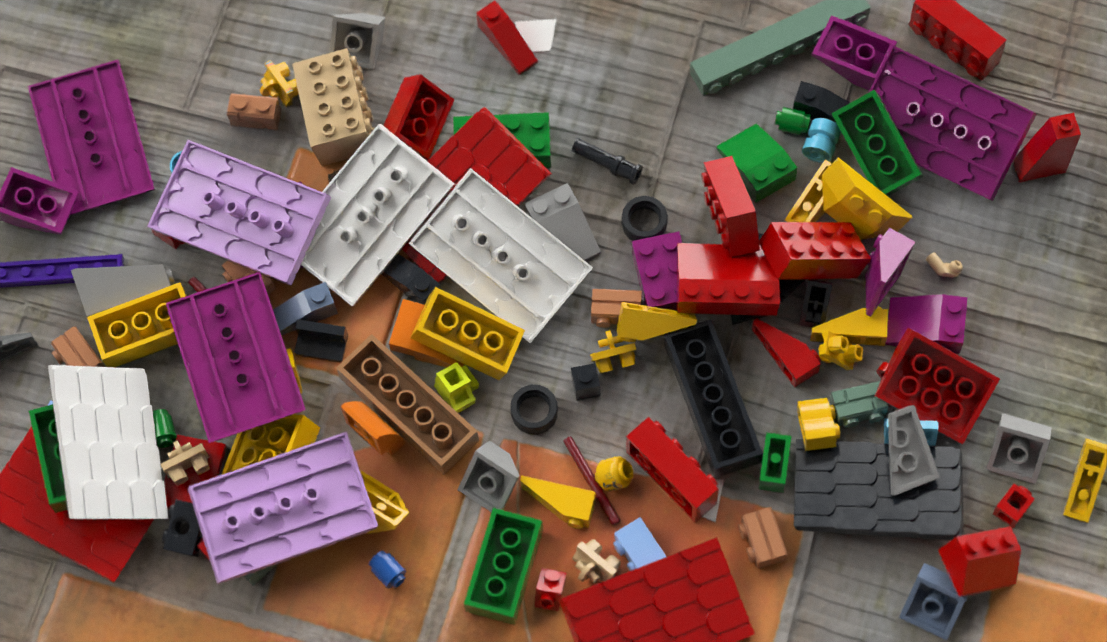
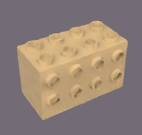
M346 48L292 63L310 147L320 165L325 166L350 159L375 129L372 128L371 121H373V116L366 102L369 100L368 94L361 81L364 80L361 67L358 66L356 57L351 56Z

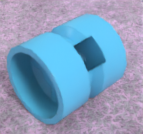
M825 118L812 120L808 131L810 138L805 140L802 149L803 155L819 163H823L825 159L830 162L836 148L835 144L838 143L841 134L837 123Z

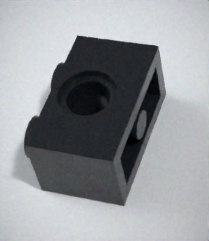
M176 499L175 504H172L169 509L168 518L171 520L168 529H165L162 536L163 549L199 557L200 550L197 545L203 536L193 504ZM187 521L190 528L183 535L180 532V525Z

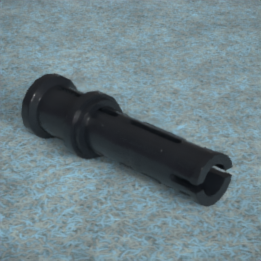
M577 138L572 146V152L606 167L612 175H620L628 179L629 183L633 185L638 181L642 173V165H635L625 160V157L622 155L617 157L580 138Z

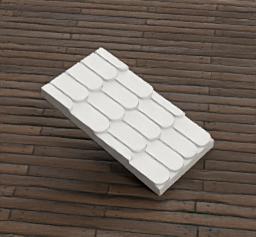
M377 125L322 191L328 194L331 199L325 208V213L318 228L315 230V235L301 265L320 281L326 282L327 286L347 303L354 306L388 267L408 240L412 238L428 216L432 214L455 183L445 177L444 174L383 125Z
M472 169L468 170L408 242L409 245L493 314L524 329L522 337L529 343L534 340L593 268Z
M48 365L69 519H168L164 481H162L159 449L156 445L152 405L150 406L145 369Z

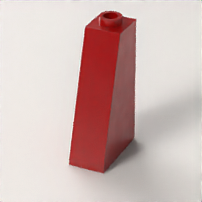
M1074 113L1050 117L1017 154L1013 165L1019 183L1066 173L1081 136Z

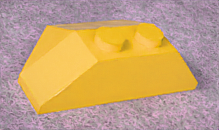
M839 157L822 173L824 212L837 222H851L860 240L878 237L879 234L884 236L889 228L898 232L912 219L911 214Z
M360 470L378 524L376 529L370 530L367 534L394 530L409 514L399 493Z

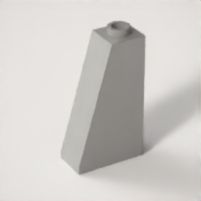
M163 264L78 268L71 270L87 317L169 287L172 283H175L171 269L166 270Z

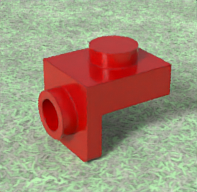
M546 568L541 569L535 592L534 606L536 608L552 611L560 610L558 599L562 597L567 572Z

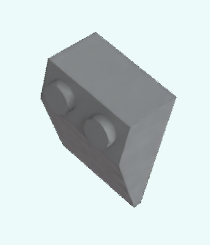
M568 183L524 203L525 213L584 261L601 254L583 211Z

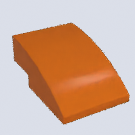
M403 299L389 341L390 350L414 356L415 360L443 367H449L456 362L461 367L464 366L463 363L410 338L425 305Z
M351 401L341 406L346 423L381 456L387 452L392 457L405 444L404 439L365 403Z

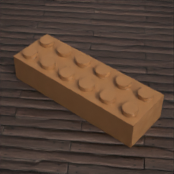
M372 334L336 367L339 378L443 475L479 441L477 430Z

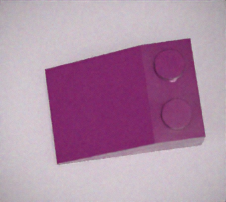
M831 15L812 52V56L852 84L870 90L891 46H896L897 41Z
M11 167L0 190V220L22 228L61 235L79 195V191Z
M891 228L887 230L884 236L879 234L873 245L876 250L875 252L872 251L869 255L871 260L867 264L869 267L865 274L866 315L870 317L901 276L915 245V241Z
M945 294L891 297L885 345L897 346L909 327L948 350L960 354L964 343L968 297Z

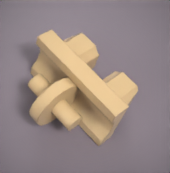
M178 440L173 442L176 449L168 453L170 459L161 464L167 477L171 478L177 486L188 480L185 469L193 466L197 474H202L210 469L207 460L209 456L202 443L195 447H192L190 442L180 446Z
M593 539L586 544L581 542L577 546V551L572 559L577 563L575 567L581 571L578 577L580 581L584 582L587 578H590L595 583L597 580L603 582L615 577L621 562L614 555H610L606 560L601 558L599 554L603 548L597 541Z

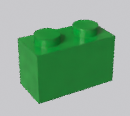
M766 432L758 490L784 493L791 436Z

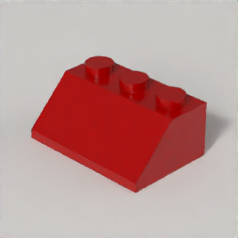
M421 74L404 77L383 126L422 158L429 160L455 99Z
M1011 526L958 536L938 549L959 597L1010 587L1016 584L1022 549Z

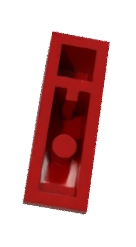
M495 0L476 12L478 27L519 75L538 63L537 58L510 17Z
M759 319L753 321L752 331L794 388L819 372L821 359L814 349L810 350L807 344Z

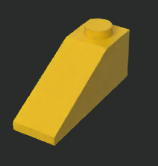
M826 159L824 160L785 218V221L816 222L825 213L823 208L822 173L832 164Z
M622 302L616 331L618 337H621L623 341L636 342V339L646 340L695 325L697 318L695 314L677 313L675 310Z
M878 306L870 317L866 315V308H861L812 328L810 341L824 342L822 332L829 330L837 336H845L851 344L885 346L888 309H882Z
M1085 438L1063 515L1089 522L1107 466L1106 444Z
M521 476V488L563 522L568 523V526L576 529L589 528L596 501L594 491Z

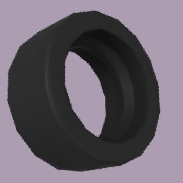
M639 196L633 198L624 207L622 227L625 235L630 240L636 241L664 235L667 230V211L658 199L651 196ZM640 209H650L657 213L659 223L651 231H638L631 225V215Z
M527 385L520 388L511 400V417L514 424L522 432L541 434L548 431L555 424L558 417V405L554 394L548 388L541 385ZM530 397L543 398L549 406V413L542 421H525L520 414L521 403Z

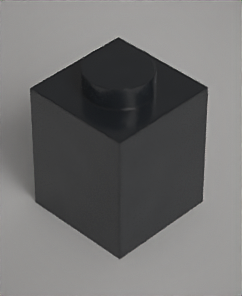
M595 363L571 368L576 401L601 396L600 382Z

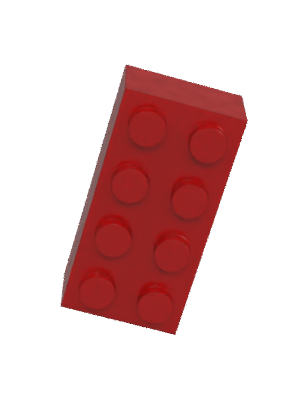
M915 0L913 3L909 22L913 32L925 37L934 48L946 53L951 61L959 63L971 76L977 77L982 81L1000 63L1007 39L955 0Z
M733 157L704 162L705 172L701 173L703 186L707 187V192H704V200L706 206H709L711 219L715 220L716 231L718 234H721L723 248H728L731 257L760 251L756 210Z
M771 222L759 240L760 247L777 279L858 278L871 260L851 222Z
M647 417L626 436V452L696 523L717 504L718 482L710 474L706 476L700 470L701 466L698 461L692 456L688 457L682 451V445L675 438L671 440L665 434L666 430L657 420L653 422L650 417Z

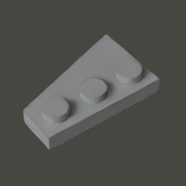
M910 405L889 413L891 495H897L940 478L915 406Z

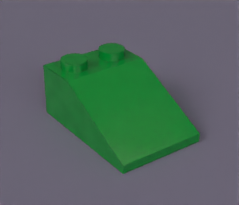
M757 123L716 146V149L723 158L733 157L746 190L755 203L796 180L798 167L784 148Z

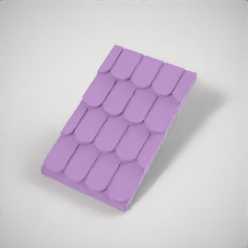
M187 140L147 227L292 285L331 197L321 191Z
M347 432L197 483L188 488L217 584L336 544L378 527Z

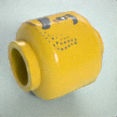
M616 456L601 460L598 463L595 479L604 490L614 491L629 486L634 470L631 463L624 457Z

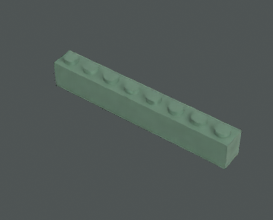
M824 0L690 62V75L703 96L708 93H716L727 84H735L751 73L757 74L768 65L778 64L784 58L792 54L798 55L805 48L816 45L831 15L860 26L869 19L871 7L866 0Z

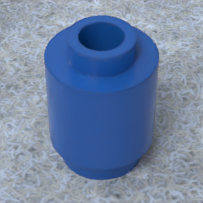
M384 550L378 552L369 562L371 571L387 589L399 587L406 579L404 577L406 570L390 553H386Z

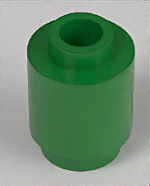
M783 107L782 112L777 111L775 125L779 126L778 131L801 135V133L808 132L811 115L805 114V111Z
M166 409L154 410L153 419L156 445L159 448H167L177 438L172 416Z

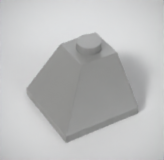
M366 13L333 15L329 53L347 48L350 55L356 57L358 66L374 69L383 41L385 17Z
M486 442L475 451L458 487V491L492 512L493 508L503 510L519 478L511 455L493 442Z

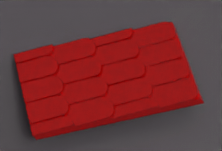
M486 107L476 112L427 161L455 183L453 188L469 169L474 170L518 207L552 174ZM408 242L404 245L402 250L439 284L447 277L444 272L409 245Z
M32 426L0 473V524L113 583L154 520L69 519L68 510L55 513L49 505Z
M717 537L558 599L574 642H738L755 635Z

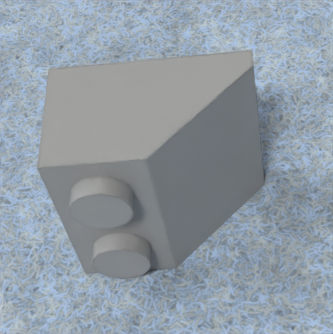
M1002 413L986 470L1036 484L1050 442L1052 427Z

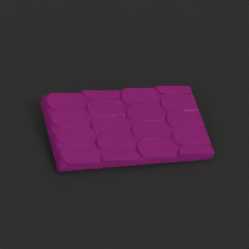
M894 45L891 46L869 92L875 90L879 94L917 165L991 201L994 200L1009 167L1014 161L1037 113Z
M119 60L28 86L52 181L79 191L70 215L155 190Z
M260 272L166 303L209 443L306 410Z

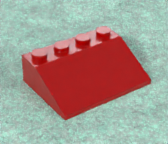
M677 243V313L777 316L780 305L779 279H777L761 247L760 251L731 257L728 248L724 249L722 244Z
M908 327L892 355L874 396L899 410L914 405L920 421H938L939 432L963 445L1000 378Z

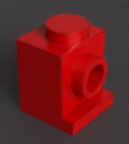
M1013 484L996 506L993 515L1014 529L1033 504L1035 498L1027 488ZM1011 503L1017 504V505H1018V509L1014 508V507H1013L1012 505H1010V504H1011Z

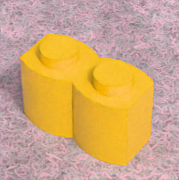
M827 398L797 401V415L805 450L836 447V439H840L839 424H834L833 422L836 419L834 405H829Z

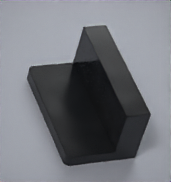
M297 319L295 329L298 338L294 351L296 356L334 362L343 361L348 340L346 327Z

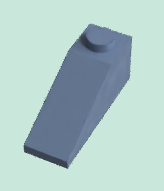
M326 282L303 290L273 309L281 336L296 330L297 319L318 322L338 314Z

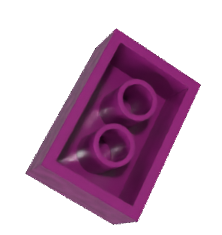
M679 231L632 241V256L645 306L677 311V243H682Z

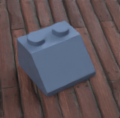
M924 563L899 618L947 640L967 596H958L949 574Z

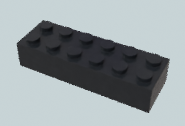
M709 319L664 334V347L713 477L717 478L762 463V449L712 320Z

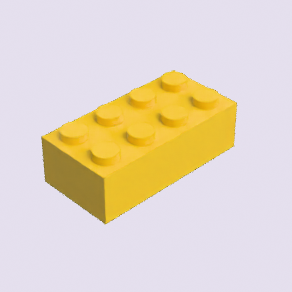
M180 282L87 317L101 359L106 367L115 368L178 344L166 303L187 296Z
M435 287L425 303L410 338L492 378L500 380L507 374L525 330Z

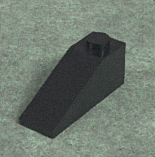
M801 81L794 99L793 109L810 114L811 120L825 118L836 123L832 113L848 105L850 102L824 87Z
M399 254L396 255L382 273L385 278L413 302L425 305L435 287L441 289L440 284L429 274Z

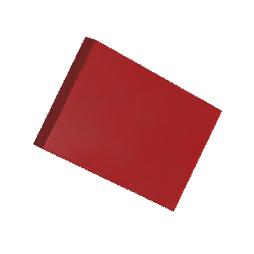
M177 434L176 441L178 440L180 446L190 442L192 447H195L202 443L209 456L207 460L210 469L202 474H197L193 466L185 469L188 480L179 486L166 475L164 486L165 494L168 495L166 500L167 509H170L171 505L175 504L176 499L192 503L188 491L189 486L219 476L227 447L226 444L219 442L209 443L208 440Z

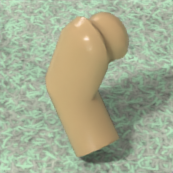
M935 252L926 258L928 264L939 276L954 278L960 275L963 269L960 261L954 260L951 263H943Z

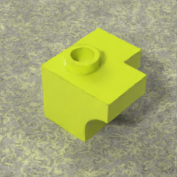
M456 362L436 373L434 387L442 399L459 413L475 404L476 399L472 392L479 388V383L466 365L461 367Z

